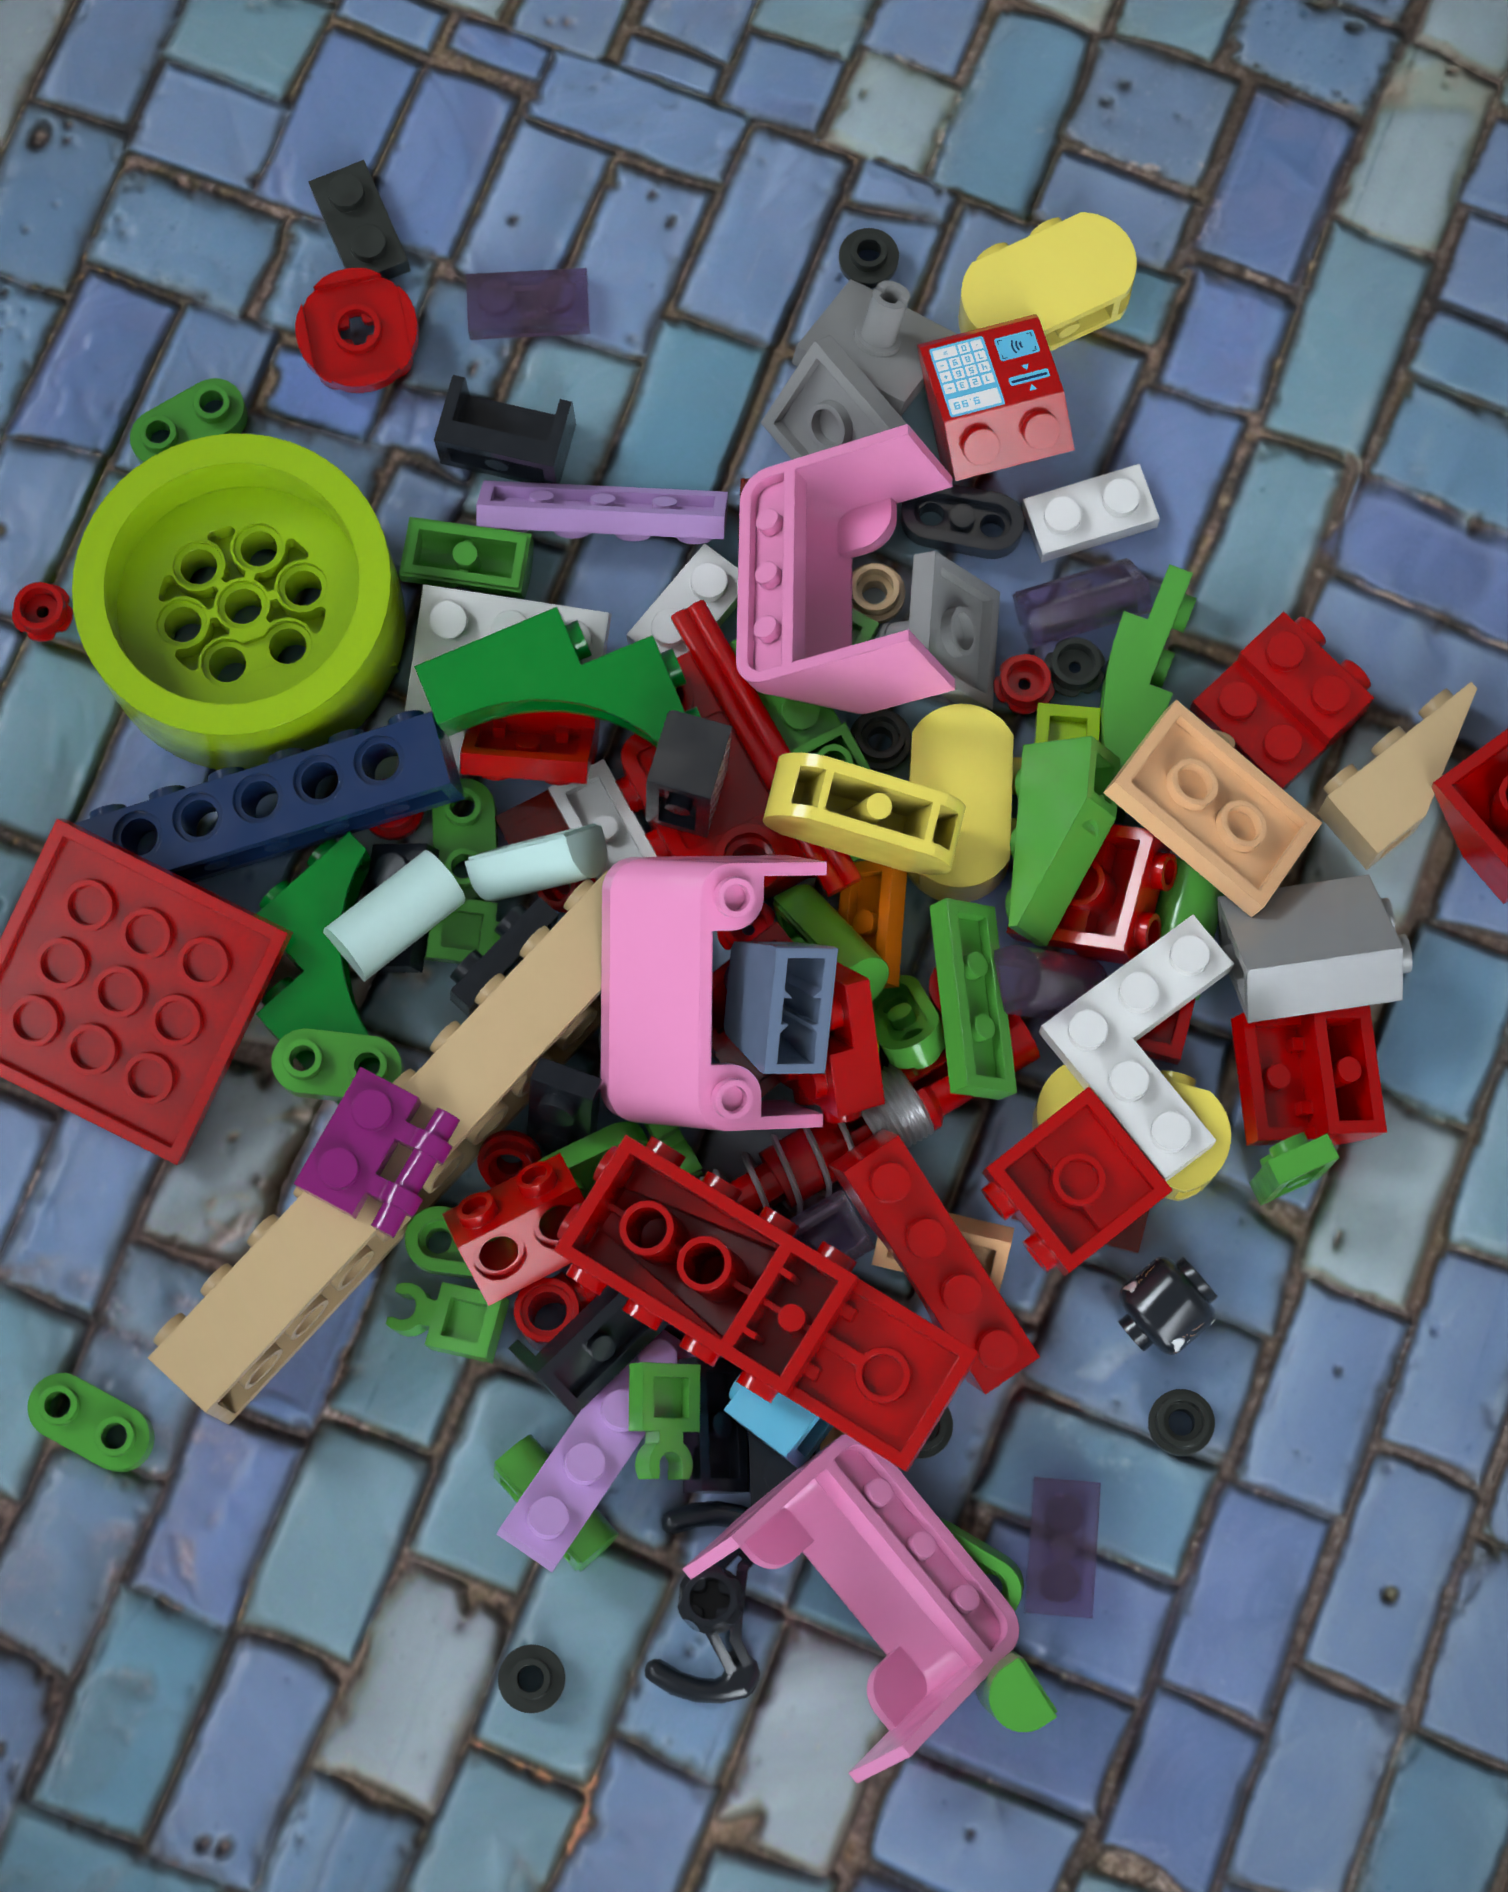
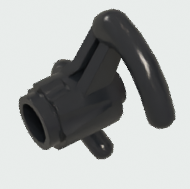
M723 1501L694 1502L666 1512L662 1517L661 1525L666 1533L672 1535L696 1527H729L749 1508ZM740 1548L693 1579L686 1575L682 1579L679 1588V1602L677 1605L679 1614L693 1630L706 1634L725 1671L715 1679L702 1678L681 1672L662 1659L650 1660L645 1667V1677L670 1695L695 1703L722 1704L747 1698L754 1692L758 1684L760 1670L757 1661L749 1655L741 1640L748 1572L755 1563ZM740 1556L742 1560L737 1564L735 1576L726 1569ZM728 1630H730L729 1642L733 1647V1650L730 1652L727 1651L719 1636L720 1633H726Z

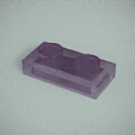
M587 268L466 274L467 320L470 340L590 334Z
M1034 1477L1032 1479L1024 1599L1025 1614L1093 1619L1101 1483Z

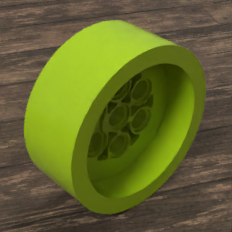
M230 433L211 435L186 441L152 456L120 480L103 499L89 521L77 550L72 579L73 612L81 642L89 659L121 708L139 730L161 748L193 764L216 770L227 767H243L246 770L268 763V757L280 750L302 748L307 751L326 745L330 736L341 731L359 728L377 708L395 676L391 666L394 660L398 668L402 656L406 627L405 602L400 579L378 518L359 488L339 468L315 452L290 441L256 434ZM263 549L277 551L274 559L263 566L249 564L252 556ZM213 567L217 569L213 578L203 584L190 583L192 575L200 568ZM306 588L321 590L320 596L315 602L304 606L293 604L294 597L300 591ZM246 606L261 608L260 614L255 620L246 624L233 622L235 615ZM187 624L201 625L197 636L190 641H174L175 634L181 627ZM300 645L306 648L302 658L294 663L284 664L277 661L282 650L288 646ZM232 663L246 665L243 674L237 680L231 682H221L218 680V676L225 666Z

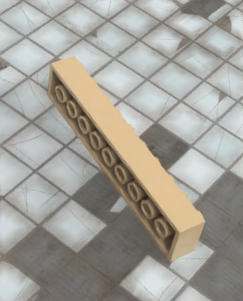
M607 870L595 883L587 879L572 892L564 904V909L568 912L551 930L546 926H542L526 941L519 953L524 959L507 977L502 973H498L485 984L476 996L475 1003L479 1005L476 1010L462 1024L455 1020L438 1034L430 1046V1050L434 1054L417 1072L410 1068L392 1083L419 1097L422 1102L410 1122L412 1125L425 1130L437 1107L449 1112L460 1120L448 1141L453 1146L443 1165L435 1164L418 1194L423 1201L415 1215L426 1208L433 1207L478 1158L480 1147L485 1139L496 1132L503 1131L529 1104L530 1078L539 1058L543 1057L565 1065L601 1026L602 885L608 872ZM398 1143L380 1176L395 1183L413 1150ZM296 1187L293 1195L297 1200L279 1218L275 1214L268 1216L251 1233L247 1240V1244L251 1247L248 1252L233 1267L226 1263L207 1279L200 1290L204 1298L187 1316L183 1313H178L159 1330L153 1340L158 1347L150 1354L148 1359L205 1413L229 1425L405 1237L407 1226L412 1219L411 1217H405L395 1237L391 1238L371 1226L383 1204L371 1196H368L357 1218L354 1219Z

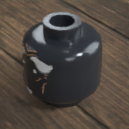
M1158 1257L1121 1288L1119 1299L1127 1314L1118 1323L1142 1351H1145L1154 1344L1162 1352L1175 1355L1215 1321L1216 1314L1211 1303L1218 1296L1184 1257L1176 1263L1168 1257Z

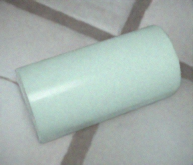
M592 823L501 846L470 856L468 861H465V866L475 892L485 901L496 902L600 876L607 863V844L602 826Z
M424 850L325 927L323 933L365 982L463 905L465 895L446 866L433 853Z

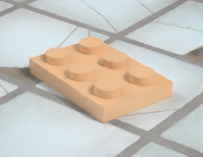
M1175 700L1162 713L1103 792L1251 918L1265 907L1322 824L1319 819L1178 700Z

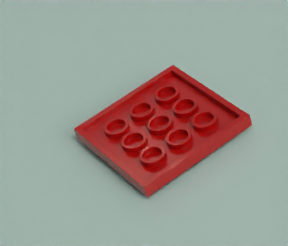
M64 818L56 819L0 938V1077L175 1165H179L184 1162L293 932Z

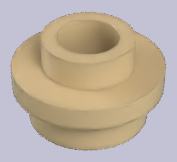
M868 563L856 568L852 572V608L880 624L886 623L898 615L905 601V585L901 576L893 568L881 563ZM870 588H878L884 592L886 597L882 602L872 604L864 599L863 593Z

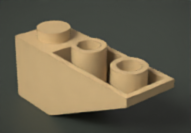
M1472 682L1455 695L1447 688L1442 690L1418 712L1423 718L1420 723L1407 733L1400 726L1396 727L1371 749L1376 758L1359 771L1353 764L1348 765L1324 786L1323 789L1328 796L1317 814L1366 870L1413 834L1426 816L1435 795L1432 790V784L1443 775L1477 691V687Z

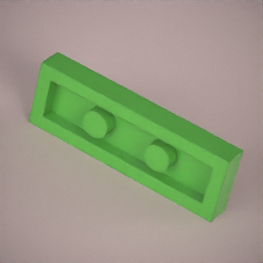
M945 898L929 907L950 1093L1001 1100L1016 1094L1017 1087L995 907Z

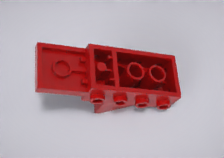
M625 1135L618 1147L612 1146L605 1153L595 1170L593 1180L596 1183L582 1204L577 1203L572 1207L558 1230L557 1237L560 1240L553 1251L572 1262L565 1275L599 1296L606 1285L610 1286L629 1298L622 1309L624 1312L655 1331L658 1330L663 1320L685 1333L679 1346L712 1367L715 1366L720 1356L743 1370L736 1382L764 1400L772 1403L779 1392L905 1472H908L977 1359L979 1352L860 1280L851 1273L857 1262L840 1250L822 1241L817 1251L794 1238L800 1227L767 1206H764L758 1216L737 1203L742 1191L724 1179L708 1171L701 1181L680 1168L686 1157L655 1137L651 1136L646 1146L628 1135Z

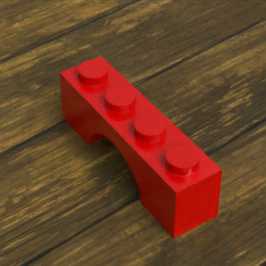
M882 1128L829 1164L832 1172L863 1220L883 1242L912 1284L925 1306L932 1324L979 1352L977 1359L965 1377L968 1383L986 1395L1040 1358L898 1134Z

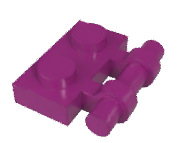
M360 1067L293 1184L300 1190L354 1219L357 1218L368 1196H371L383 1203L371 1226L383 1234L394 1238L405 1217L413 1218L423 1199L418 1194L435 1164L443 1165L453 1146L448 1141L460 1120L449 1112L437 1107L425 1130L412 1125L410 1122L422 1103L419 1097ZM398 1143L413 1151L394 1183L380 1175Z

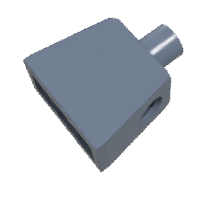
M734 941L731 947L730 963L724 974V985L727 989L724 1030L727 1037L761 1073L825 1074L838 948L799 942Z

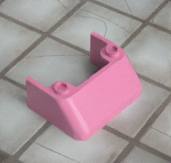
M908 424L767 467L753 475L744 486L740 496L736 666L739 674L756 691L855 714H868L955 690V678L909 629L852 645L853 558L878 550L890 539L897 523L898 503L953 487L951 474Z
M790 855L629 857L618 861L608 870L602 885L601 1096L604 1104L613 1114L636 1123L718 1131L823 1127L822 1113L787 1100L761 1101L760 1085L756 1077L748 1069L732 1063H711L713 931L739 930L748 926L757 918L764 901V876L827 875V862Z
M846 1434L841 1435L825 1446L747 1509L682 1569L690 1579H693L738 1548L756 1565L766 1569H778L792 1562L803 1552L887 1656L872 1670L868 1678L867 1696L874 1713L889 1731L848 1773L857 1784L911 1757L989 1675L991 1669L1014 1649L1019 1638V1623L1012 1606L898 1467Z

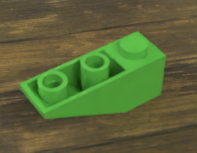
M1093 736L1023 745L1021 769L1018 770L1015 778V789L1018 797L1017 824L1010 839V849L1014 859L1012 886L1006 895L1005 909L1009 920L1008 927L1038 947L1048 945L1116 820L1117 804L1103 792L1120 771V758Z

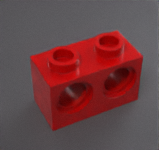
M560 1153L545 1161L535 1162L526 1166L518 1175L485 1192L469 1195L458 1206L442 1213L453 1240L488 1306L572 1263L553 1250L560 1240L557 1237V1233L564 1218L575 1204H582L585 1199ZM557 1206L555 1209H553V1210H551V1211H549V1212H546V1211L549 1210L550 1208ZM495 1237H498L497 1239H495V1240H493V1241H491V1242L486 1243V1242L489 1241L490 1239L495 1238Z

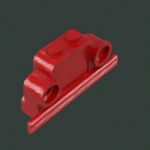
M697 601L688 608L674 613L671 616V621L689 651L677 657L687 684L676 688L683 708L686 711L697 706L701 718L732 726L728 771L708 837L704 838L648 822L652 831L644 835L656 857L790 855L827 862V875L764 876V901L808 878L817 877L828 898L861 881L862 876L850 855L781 835L763 823L779 756L791 752L756 690L739 674L736 666V655L705 601ZM634 734L626 740L622 747L621 761L624 777L616 780L615 783L630 810L634 814L641 810L646 819V784L657 748Z

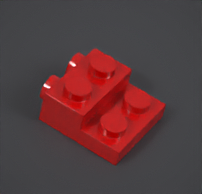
M1284 611L1239 653L1237 660L1192 701L1189 709L1211 729L1222 731L1232 736L1235 740V749L1283 790L1367 712L1374 699L1367 691L1371 687L1370 679L1357 664L1347 659L1339 664L1322 648L1326 644V639L1321 630L1312 621L1302 616L1294 621Z
M1113 824L1047 946L1072 949L1081 958L1126 964L1159 940L1161 935V919L1157 913H1154L1160 891H1169L1174 885L1177 874L1176 856L1170 853L1171 849L1146 828ZM1007 927L1006 933L1015 941L1032 943Z
M838 962L836 965L825 1074H775L781 1083L793 1090L795 1103L820 1106L823 1120L828 1123L851 1122L860 1118L863 1110L885 1104L870 980Z
M1087 1087L982 1171V1174L989 1183L981 1189V1192L989 1204L1005 1221L1015 1214L1031 1234L1022 1241L1031 1257L1046 1273L1056 1266L1063 1276L1073 1271L1173 1191L1090 1087Z

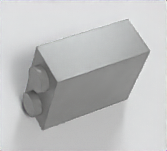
M1370 875L1277 888L1265 907L1252 918L1226 896H1218L1219 946L1234 963L1229 975L1248 1023L1403 1000V974L1412 971L1410 943L1405 934L1397 935L1392 904L1389 898L1380 899Z

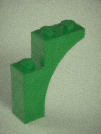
M558 607L414 666L436 722L448 737L473 726L511 715L534 712H565L611 722L635 733L657 748L669 711L676 710L701 717L697 706L685 711L676 688L687 684L673 648L661 653L653 635L583 664L582 660L592 656L582 628L578 620L566 624Z
M350 831L339 841L332 838L320 845L307 861L309 867L291 883L287 880L278 883L267 892L259 904L261 910L256 914L293 932L284 954L302 972L294 980L291 977H286L275 984L262 999L264 1007L256 1013L260 1021L278 1041L286 1034L298 1029L369 1035L354 997L350 965L323 933L325 927L358 902L362 888L368 878L371 858L366 848ZM302 1051L294 1059L305 1070H308L315 1062V1053ZM372 1057L366 1058L360 1062L358 1070L362 1067L376 1075L380 1069V1061Z

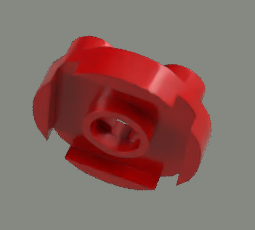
M346 268L326 275L313 286L314 292L307 297L304 306L301 304L296 315L295 333L304 361L326 387L349 393L373 392L392 384L397 378L405 376L410 371L413 365V357L419 344V324L409 296L399 285L397 287L392 281L382 278L380 273L367 268ZM353 317H361L364 325H374V333L366 336V342L360 345H354L352 339L341 338V331H346L350 328V319Z

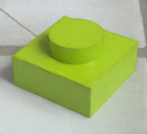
M1038 703L1034 743L1093 736L1099 741L1101 708Z

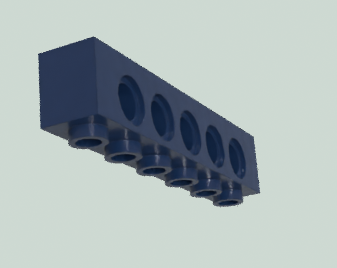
M411 710L392 716L388 720L387 726L368 732L361 729L338 732L328 738V744L307 751L302 748L280 750L268 757V763L246 770L243 767H227L217 770L208 776V782L189 788L181 785L159 788L149 794V800L128 807L124 804H110L96 808L90 812L89 819L74 824L137 855L138 844L141 838L148 832L157 830L158 837L154 848L150 852L139 856L195 883L321 844L332 838L343 837L349 831L353 834L465 799L449 737L438 726L432 711L424 713L421 710ZM392 756L399 757L398 768L391 777L385 780H375V770L382 760ZM338 775V785L335 791L327 798L316 799L315 791L319 782L327 776ZM277 793L278 802L273 812L266 817L256 818V808L260 800L269 794ZM217 812L218 819L214 829L205 836L197 837L199 821L208 813Z

